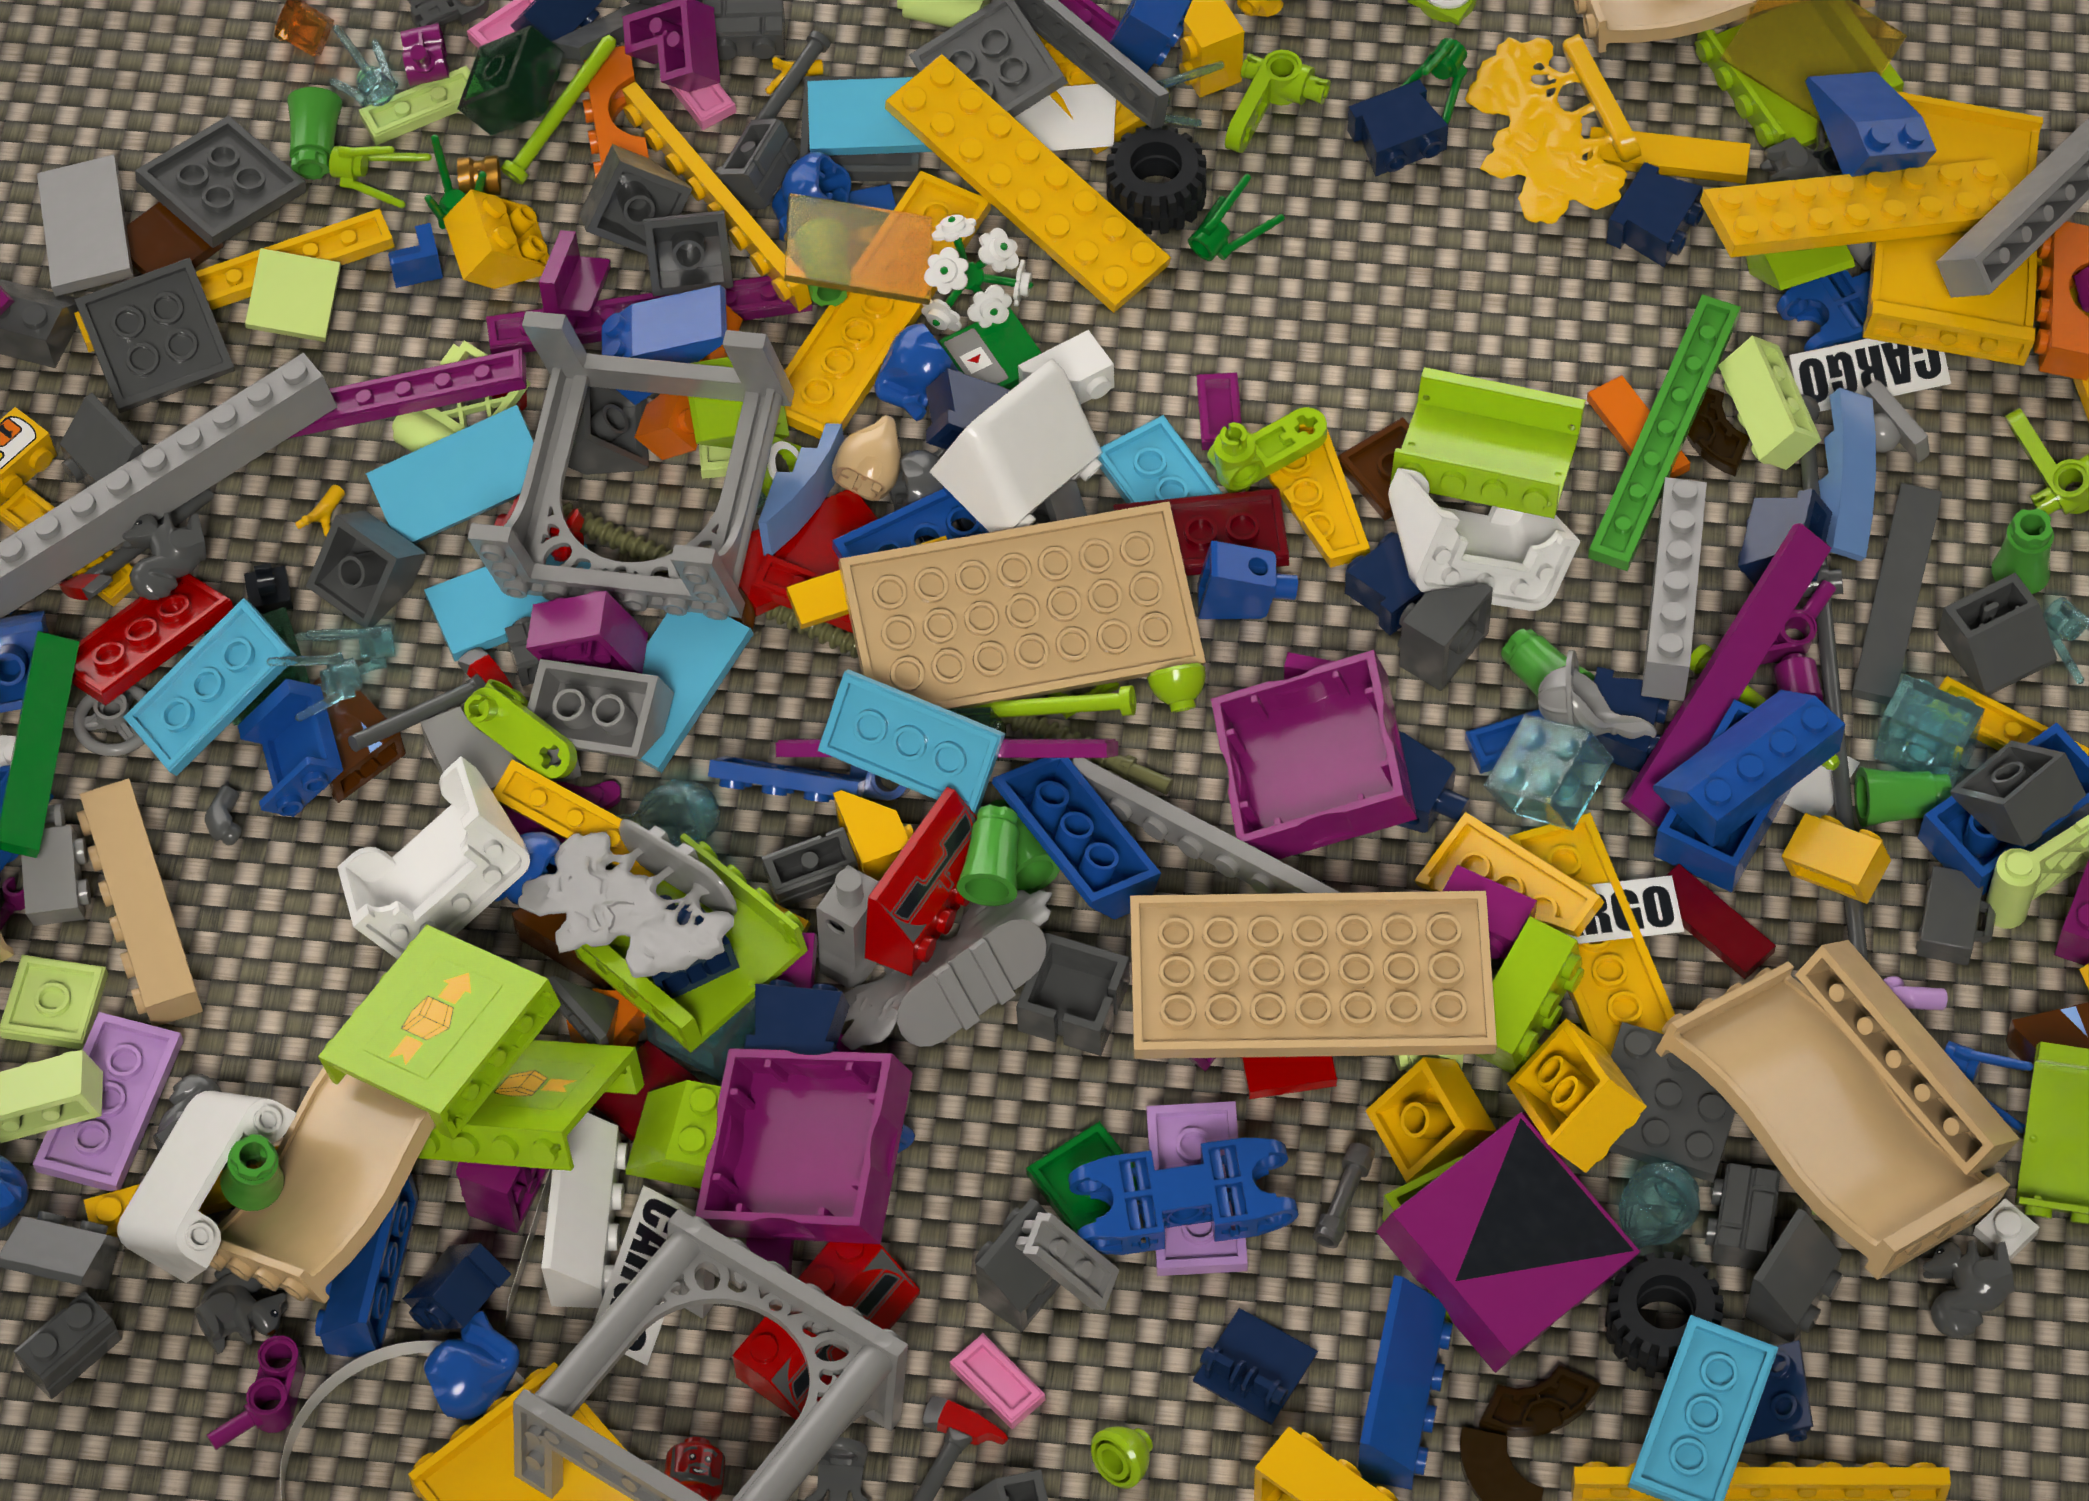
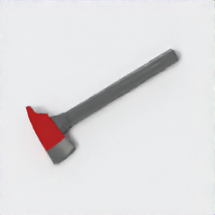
M209 488L169 513L174 527H177L214 498ZM163 517L157 520L158 526L162 525ZM122 546L103 562L90 568L86 573L62 581L58 585L62 592L70 598L90 600L113 581L111 576L147 548L127 549Z
M475 647L458 660V665L471 678L466 681L467 683L349 736V746L353 751L357 752L423 720L429 719L442 711L462 704L476 690L483 688L489 679L499 681L510 688L513 687L492 657L482 648Z
M932 1396L925 1408L923 1425L945 1433V1443L912 1501H933L957 1457L969 1444L979 1445L985 1441H993L1003 1445L1008 1441V1436L996 1425L964 1406L942 1397Z

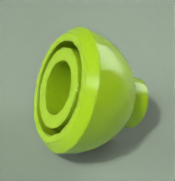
M1190 663L1156 670L1149 674L1147 681L1153 694L1162 702L1170 705L1171 713L1196 708L1195 699L1202 692L1205 684V666L1200 663Z
M1113 1426L1105 1428L1093 1436L1091 1441L1092 1459L1098 1472L1105 1480L1123 1489H1130L1142 1480L1149 1466V1452L1153 1448L1152 1440L1144 1430Z

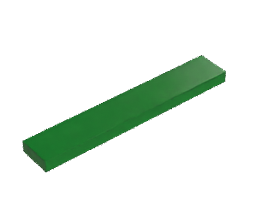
M39 631L35 637L0 813V850L37 858L40 851L79 641Z

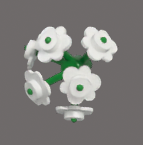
M951 215L941 220L940 224L935 227L936 231L932 233V239L934 241H954L955 248L946 247L942 249L939 255L933 254L928 258L930 268L924 274L925 282L929 286L937 287L938 292L947 295L951 292L945 302L940 299L932 301L928 298H925L922 302L923 308L921 312L933 327L939 330L949 328L955 332L962 328V324L959 322L960 315L951 310L964 289L972 290L975 294L973 296L974 304L968 308L967 315L970 320L978 322L982 328L990 327L992 323H1003L1009 316L1007 307L1011 305L1012 298L1010 295L1004 294V290L1000 285L1014 287L1013 299L1014 306L1016 307L1019 306L1022 296H1029L1030 289L1034 286L1031 281L1032 273L1026 272L1025 260L1021 259L1019 264V258L1015 253L1018 247L1017 243L1013 239H1009L1003 229L994 228L989 234L984 233L980 236L979 242L982 245L978 251L980 260L975 263L968 261L961 238L970 236L975 232L974 226L977 223L974 218L966 219L962 215ZM991 264L993 270L1000 273L1005 269L1012 270L1019 264L1016 278L984 274L982 268ZM983 282L995 284L989 286L985 292L980 287Z

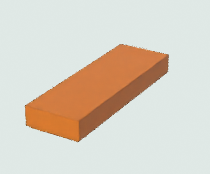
M1623 375L1589 391L1587 393V402L1628 455L1631 456L1650 410ZM1682 451L1679 453L1669 478H1676L1690 471L1691 462Z

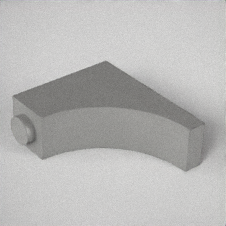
M460 706L449 711H442L420 722L425 743L440 776L462 756L478 769L493 792L512 759L531 769L489 736L477 729L467 719ZM559 748L557 750H548L547 755L551 758L549 766L560 765L562 760L557 756ZM578 756L576 766L571 774L564 778L549 780L567 782L580 777L581 771Z

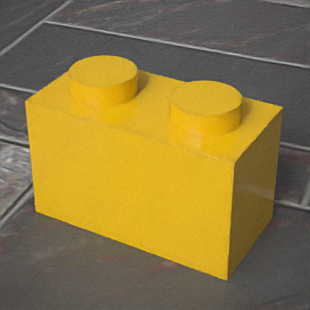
M1805 813L1781 856L1791 876L1868 904L1891 862L1883 840L1877 834L1866 829H1860L1859 832L1846 828L1840 821L1831 816L1822 815L1821 818H1818L1808 813Z

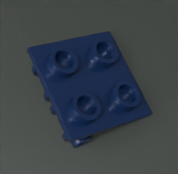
M1239 1308L1213 1348L1208 1346L1204 1350L1200 1358L1202 1366L1193 1378V1382L1272 1425L1318 1351Z
M1799 1340L1776 1346L1779 1348L1744 1444L1787 1434L1791 1442H1800L1807 1439V1432L1813 1427V1420Z

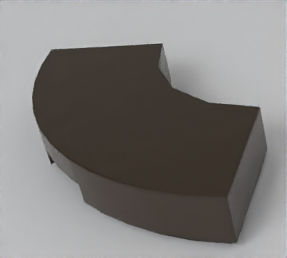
M1708 388L1687 435V439L1694 450L1705 461L1724 473L1736 477L1748 449L1750 437L1736 430L1726 419L1722 406L1724 392Z
M1558 1365L1548 1379L1532 1387L1512 1388L1498 1384L1479 1422V1429L1507 1437H1533L1556 1431L1570 1424L1588 1409L1599 1393L1601 1383Z
M1462 1427L1460 1436L1461 1468L1467 1485L1471 1487L1479 1501H1542L1544 1488L1528 1482L1514 1469L1507 1453V1436Z

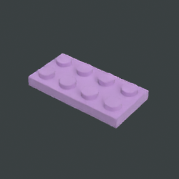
M99 1012L83 1050L103 1071L102 1116L48 1130L33 1162L35 1171L110 1192L120 1190L184 1040L181 1033Z
M1236 1101L1146 1106L1149 1150L1152 1151L1155 1170L1201 1164V1143L1238 1138ZM1220 1150L1221 1155H1225L1224 1150ZM1222 1164V1165H1223L1224 1176H1225V1178H1226L1225 1167H1224V1164ZM1230 1201V1202H1229L1230 1211H1231V1216H1233L1232 1207H1231V1201ZM1211 1222L1165 1228V1249L1155 1250L1157 1276L1248 1271L1246 1238L1214 1242ZM1231 1225V1230H1235V1225Z

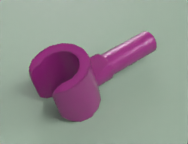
M14 877L7 878L2 884L4 903L0 908V931L14 911L25 909L24 887L20 892L14 893L16 889Z

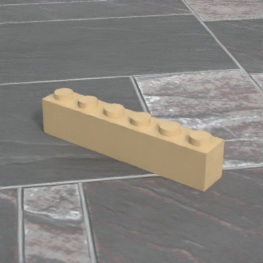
M128 778L79 794L84 810L76 812L84 837L92 835L95 845L87 847L94 871L103 870L106 879L98 882L105 906L114 905L117 915L109 918L116 942L125 941L127 952L120 954L127 978L136 977L139 988L131 990L138 1014L147 1013L151 1025L158 1027L203 1012L130 779Z
M1849 940L1821 945L1795 974L1965 1175L1993 1168L2020 1140L2016 1133Z

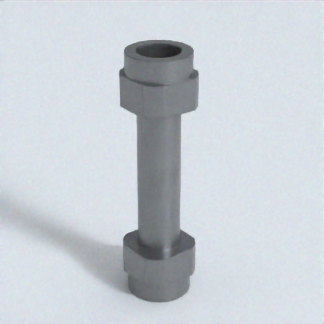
M1351 1143L1343 1158L1342 1168L1344 1173L1327 1214L1323 1213L1320 1215L1313 1234V1239L1324 1247L1337 1248L1346 1230L1344 1218L1361 1177L1368 1176L1375 1156L1374 1150L1367 1145Z

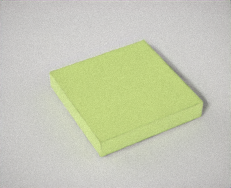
M260 248L245 327L247 329L326 342L341 263Z
M22 955L0 1023V1037L82 1050L93 1027L108 978L106 967Z

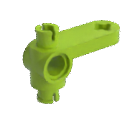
M1276 50L1268 53L1264 59L1248 53L1242 65L1241 77L1244 79L1248 78L1252 82L1229 124L1225 138V148L1243 153L1270 103L1281 106L1291 103L1303 105L1309 99L1318 104H1324L1330 90L1331 81L1316 77L1315 68L1303 64L1299 56L1292 51Z
M1304 407L1287 414L1253 434H1250L1240 423H1229V429L1225 426L1221 429L1220 434L1216 437L1214 444L1207 453V458L1216 469L1217 480L1229 493L1243 492L1242 489L1248 491L1252 484L1322 446L1327 438V421L1325 416L1317 409ZM1302 424L1308 428L1313 426L1314 433L1299 432V426Z
M2018 408L2005 416L2007 423L2047 486L2042 491L2030 496L2034 506L2045 511L2048 515L2059 509L2065 515L2069 513L2081 514L2088 511L2089 454L2079 460L2067 459L2056 464L2023 411ZM2073 482L2082 483L2077 490L2065 491V488Z
M489 679L483 688L476 690L466 700L464 712L467 719L533 771L548 779H560L568 776L574 770L577 763V751L574 744L527 708L529 701L526 700L520 691L510 688L499 681ZM559 748L557 756L562 760L560 765L549 766L551 758L547 755L548 750H557Z

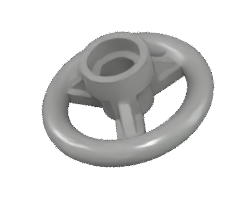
M133 685L106 706L86 694L77 705L73 716V729L78 741L89 751L102 756L125 755L140 748L145 742L123 717L129 712L133 700L136 699L139 702L147 692ZM93 706L95 713L91 716H87L89 710ZM106 728L109 731L118 732L125 741L116 744L102 743L94 739L88 731Z

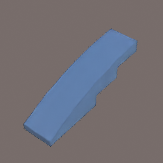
M1839 387L1829 396L1834 431L1824 438L1828 474L1818 481L1820 498L1832 511L1826 538L1827 545L1832 548L1830 552L1861 562L1867 555L1876 482V431L1873 399Z
M826 423L817 448L801 447L793 472H776L758 521L764 556L767 553L774 555L801 530L819 509L836 483L833 479L831 468L839 446L844 441L842 424Z

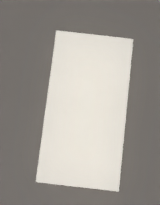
M1099 84L1062 86L1056 90L1063 98L1072 118L1049 95L1014 117L1051 151L1111 147L1114 145L1116 98Z

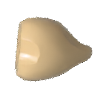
M884 415L876 423L846 437L839 446L832 463L831 471L836 483L871 501H878L888 495L895 486L901 469V447L894 418Z

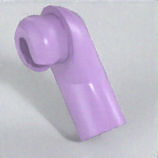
M1890 976L1883 979L1908 1009L1944 1010L1947 1005L1948 996L1944 988L1904 986V981L1898 976Z

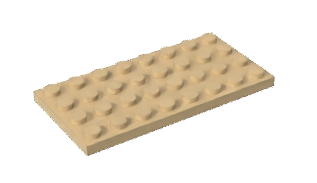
M1169 501L840 558L838 562L862 675L950 711L969 709L998 701L1025 699L1147 677L1151 672L1177 665L1200 663L1204 666L1206 663Z
M1486 891L1130 896L1134 1059L1496 1054L1497 1040Z

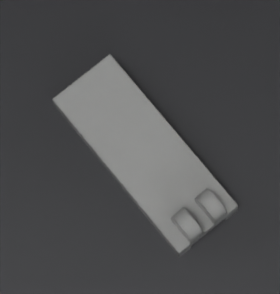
M1038 1212L1035 1220H1025L1021 1230L1029 1235V1237L1019 1236L1015 1247L1023 1251L1027 1258L1090 1309L1105 1310L1119 1269L1052 1213Z

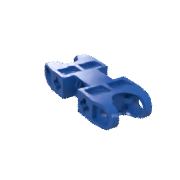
M1846 269L1794 286L1780 298L1776 310L1782 319L1789 321L1796 319L1798 322L1804 320L1813 321L1821 326V331L1813 335L1806 342L1804 352L1867 339L1862 338L1863 324L1867 314L1871 270L1852 278Z
M1236 1138L1201 1143V1164L1155 1170L1151 1150L1107 1156L1081 1165L1069 1174L1070 1191L1076 1195H1090L1091 1199L1104 1201L1111 1209L1104 1216L1097 1217L1095 1223L1081 1227L1077 1235L1100 1254L1125 1255L1165 1249V1228L1211 1222L1214 1242L1255 1237L1283 1228L1298 1217L1296 1201L1289 1197H1277L1276 1193H1267L1259 1189L1255 1182L1261 1177L1269 1175L1268 1170L1279 1168L1287 1163V1148L1281 1141L1274 1139ZM1220 1150H1224L1225 1155H1221ZM1130 1162H1135V1167L1131 1168ZM1222 1164H1224V1167H1225L1226 1178H1225V1176H1224V1171H1223V1165H1222ZM1133 1177L1136 1179L1137 1191H1135ZM1230 1201H1231V1207H1232L1233 1216H1231L1230 1205H1229V1202H1230ZM1139 1214L1142 1215L1144 1228H1141ZM1231 1225H1235V1230H1231ZM1145 1237L1146 1242L1142 1243L1141 1238Z

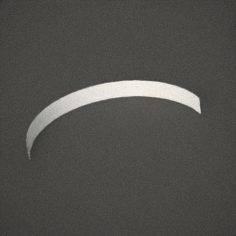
M411 1341L377 1349L346 1364L322 1383L306 1401L289 1431L280 1466L281 1500L285 1501L286 1471L294 1442L312 1411L333 1389L352 1375L369 1366L402 1355L431 1353L436 1346L444 1341ZM517 1371L515 1372L513 1379L523 1385L525 1379Z

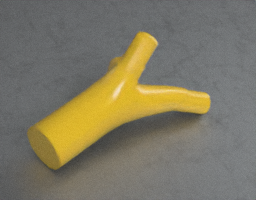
M778 57L772 59L773 68L780 70L781 73L765 89L767 94L771 95L795 61H785ZM822 59L815 60L805 76L823 75Z
M332 485L314 509L295 522L296 527L301 529L313 522H320L324 536L327 537L331 527V514L345 496V491L338 485Z

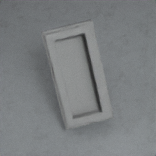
M1878 380L1865 387L1866 396L1873 399L1876 452L1886 453L1893 450L1900 443L1917 463L1928 457L1930 452L1928 435L1888 389Z

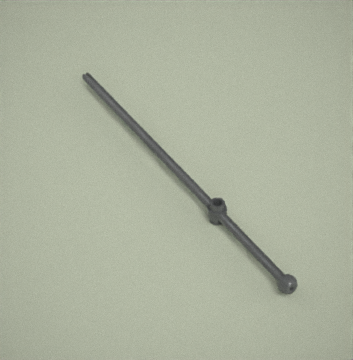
M1801 395L1813 422H1815L1820 414V407L1817 401L1811 396ZM1814 446L1800 458L1803 490L1814 489L1820 497L1816 446ZM1826 557L1819 569L1817 581L1810 583L1802 598L1811 597L1823 580L1835 586L1836 591L1833 595L1843 594L1841 569L1828 570ZM1830 598L1816 618L1824 703L1844 722L1832 602ZM1844 729L1841 748L1836 753L1840 764L1835 770H1831L1835 812L1838 821L1846 828L1855 831ZM1844 896L1848 940L1868 962L1863 904L1860 901Z

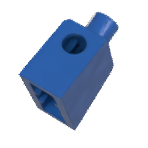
M1211 541L1197 583L1198 619L1265 618L1273 598L1296 599L1298 576L1276 573V555L1272 551Z

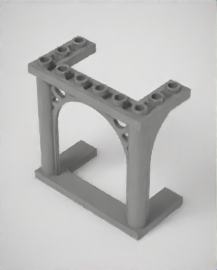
M525 311L522 327L551 376L518 502L507 523L504 526L471 523L467 538L501 591L514 598H525L527 595L543 596L549 601L555 598L586 595L592 591H607L620 605L633 611H645L647 608L663 609L665 612L677 616L686 615L687 612L703 613L706 617L715 620H725L727 616L742 618L745 601L738 591L780 409L781 406H791L794 396L791 383L767 334L726 330L722 345L734 367L732 368L588 354L566 315ZM588 386L743 402L717 508L708 524L693 540L686 545L674 544L673 553L644 562L615 561L601 557L585 548L569 530L563 513L562 491ZM550 528L559 529V536L551 538ZM712 544L710 548L702 547L704 545ZM564 546L572 548L571 556L559 566L546 565L549 554L554 550ZM580 562L591 563L589 569H584L583 567L576 568ZM621 569L627 570L626 573H620L618 571ZM659 570L668 571L670 578L654 576V574Z
M678 1208L668 1220L667 1240L535 1394L524 1388L513 1401L514 1476L553 1499L563 1487L564 1457L634 1501H708L572 1418V1416L639 1336L656 1321L684 1308L703 1319L713 1308V1304H727L758 1312L777 1323L793 1338L806 1361L809 1374V1392L800 1416L732 1500L788 1501L838 1437L860 1416H866L889 1431H892L901 1420L908 1344L903 1342L902 1338L894 1331L881 1329L866 1320L855 1308L850 1306L844 1307L827 1297L816 1285L805 1284L788 1274L786 1269L779 1263L767 1261L751 1252L740 1240L729 1239L712 1229L710 1224L703 1218L698 1216L692 1217ZM716 1275L719 1277L720 1282L714 1289V1276ZM729 1284L733 1285L734 1287L738 1288L743 1292H735L729 1288ZM805 1328L817 1336L810 1337L803 1332V1329ZM833 1345L847 1353V1356L837 1361H824L819 1359L815 1353L823 1346ZM822 1374L832 1376V1381L829 1385L821 1381L820 1376Z

